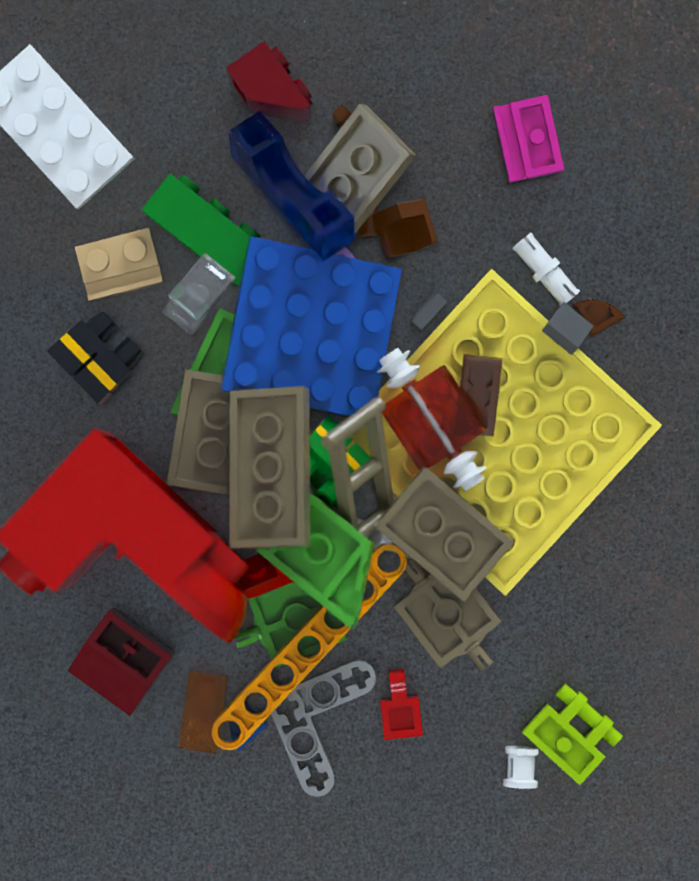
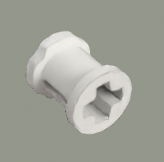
M506 746L505 753L508 754L507 778L503 779V786L522 789L538 788V781L534 780L535 756L538 755L539 748Z

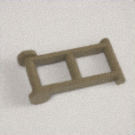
M378 397L372 399L321 439L322 445L329 451L339 514L367 538L378 530L374 527V524L398 497L392 491L381 413L385 410L386 406L383 400ZM366 425L371 459L350 474L344 441ZM374 476L379 509L358 525L353 492Z

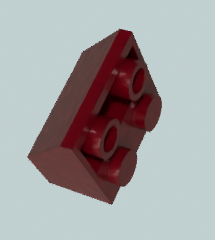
M263 41L226 67L230 83L252 113L306 122L311 119L310 106L313 105L311 101L312 96L300 78L295 81L289 76L291 72L288 68L290 65L277 46L271 50L267 43Z
M112 608L108 610L87 639L68 672L131 716L173 658L175 652L119 611Z

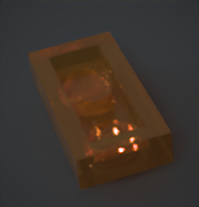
M190 670L178 748L217 754L218 746L213 741L212 727L215 719L224 710L228 676ZM220 725L219 728H218V734H219V736H220V731H221V725Z

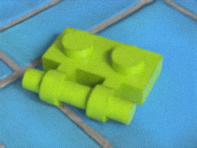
M565 683L555 694L566 704L560 713L556 712L547 703L521 732L577 784L581 785L606 757L595 745L603 738L614 747L622 739L623 735L613 727L614 722L607 715L601 716L587 703L588 698L580 691L576 693ZM576 714L591 727V730L585 737L569 723Z

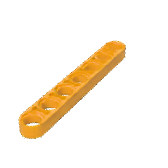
M383 543L373 550L367 578L373 585V593L369 598L362 601L359 619L402 575L406 568L407 560L405 553L394 543ZM386 550L396 552L400 558L398 567L390 572L380 569L377 563L379 555ZM321 605L215 719L212 727V737L216 745L224 750H234L240 747L351 628L345 624L340 628L327 626L324 621L327 609ZM308 635L314 636L320 642L318 653L310 657L302 655L297 647L300 639ZM279 664L290 666L294 672L291 682L285 685L275 683L271 678V671L275 666ZM251 693H261L267 699V706L262 712L252 713L245 707V699ZM233 721L238 724L241 733L236 740L225 741L219 736L218 728L223 722Z

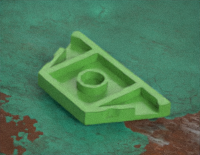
M310 494V547L264 548L255 550L349 628L354 629L357 626L375 543L316 495Z

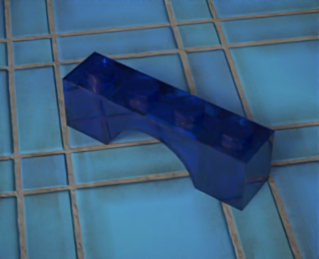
M260 111L228 131L232 158L323 261L355 241L353 214L331 190L322 192L306 179L292 159L283 136Z

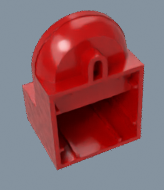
M96 428L91 431L0 529V543L8 549L7 553L0 559V570L30 596H33L37 590L43 593L48 587L53 592L73 587L114 544L117 547L116 560H120L125 554L189 614L227 643H231L239 635V630L246 617L247 595L237 582L251 567L222 540L223 536L169 485H166L155 472L113 433Z

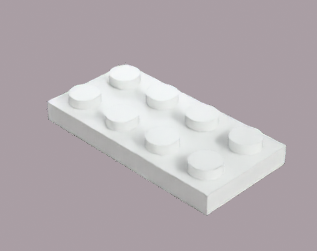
M31 44L0 71L1 127L77 210L84 206L134 160V157Z

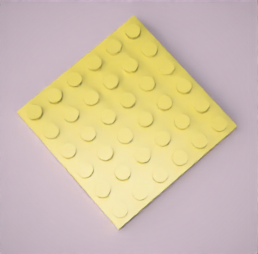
M491 268L407 360L410 366L420 365L417 376L411 379V382L459 455L465 451L477 452L473 462L477 467H487L481 472L485 479L467 491H464L462 486L454 489L453 487L457 482L455 475L443 473L446 464L453 460V458L405 385L399 388H387L389 379L379 390L378 398L382 399L386 406L385 410L381 413L393 493L399 496L423 466H425L511 538L514 544L485 576L491 584L506 596L658 431L662 424L579 348L571 355L547 336L542 329L548 320ZM464 354L503 358L494 437L455 432ZM365 425L350 436L353 440L346 447V450L357 443L370 456Z

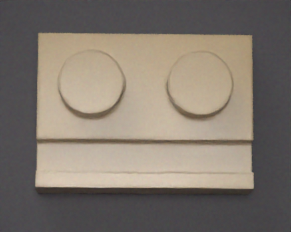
M150 228L75 247L89 302L164 283Z

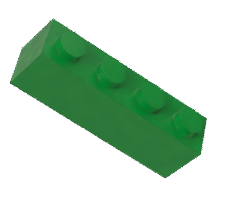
M170 173L141 210L152 221L240 288L248 240L251 236L260 238L261 235L245 222H242L238 227L227 217L231 212L214 198L208 203L197 195L200 188L182 174L177 179Z

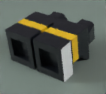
M104 311L92 317L87 323L82 320L79 321L47 350L99 405H103L110 398L114 390L133 373L130 368L143 353L129 337L122 341L114 350L104 342L118 327Z

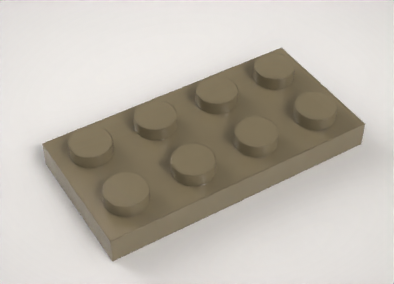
M298 386L230 391V548L240 550L310 547L309 388Z

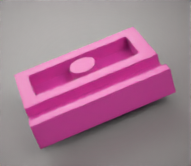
M548 95L516 101L507 105H498L492 108L509 184L564 171Z

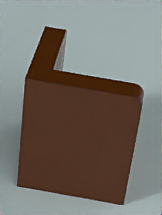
M425 198L398 203L373 214L386 258L412 254L432 246L438 241Z

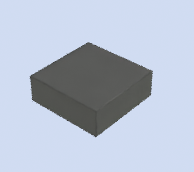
M438 292L437 294L434 293L411 318V325L421 333L448 301Z
M563 302L542 331L572 355L580 347L593 328V325Z

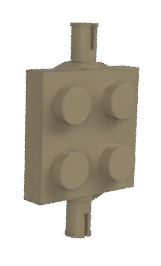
M410 559L409 562L415 568L417 574L414 573L408 563H406L405 571L415 585L405 598L393 606L440 669L455 657L468 654L480 672L485 670L486 667L478 658V655L482 657L488 667L494 661L490 659L480 643L488 632L501 623V620L477 588L474 589L465 601H462L433 575H427L415 560Z

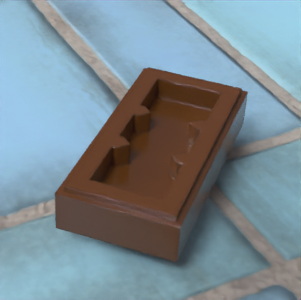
M464 354L456 433L494 437L503 358Z

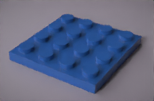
M251 236L248 240L220 391L230 393V391L305 386L309 388V409L347 417L353 415L372 399L379 396L383 373H377V371L383 367L379 360L386 356L402 269Z

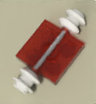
M397 348L379 360L383 367L377 373L387 372L391 378L387 388L405 386L402 387V393L385 403L386 408L382 414L419 471L423 466L430 468L445 457L448 459L453 458V460L446 464L443 473L455 475L457 482L453 487L454 489L462 486L464 491H467L485 479L481 472L487 467H477L473 459L477 454L476 451H465L460 455L459 453L463 451L461 449L462 446L487 431V428L445 365L437 368L418 382L416 379L411 381V379L417 376L420 365L410 366L406 360L410 350L402 354L400 349Z

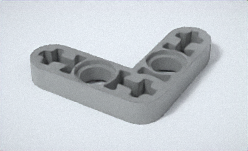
M352 660L304 680L287 696L290 702L296 700L298 706L294 708L297 722L304 717L307 724L297 725L288 732H285L283 725L291 724L286 713L279 714L277 708L271 713L299 783L310 796L320 797L326 795L332 789L335 780L333 768L311 717L365 695L372 690L375 685L376 674L372 665L365 660ZM359 667L361 672H369L370 676L365 679L366 686L359 688L357 683H352L345 686L349 694L341 696L340 686L333 675L341 673L343 681L352 676V668ZM326 681L334 688V697L327 703H320L312 696V688L318 682ZM298 732H306L313 738V748L307 753H298L291 745L293 736ZM317 753L320 754L322 760H315V766L319 773L326 772L328 775L324 779V787L319 789L316 784L309 785L307 783V779L311 777L308 763L303 768H300L298 761L310 760Z

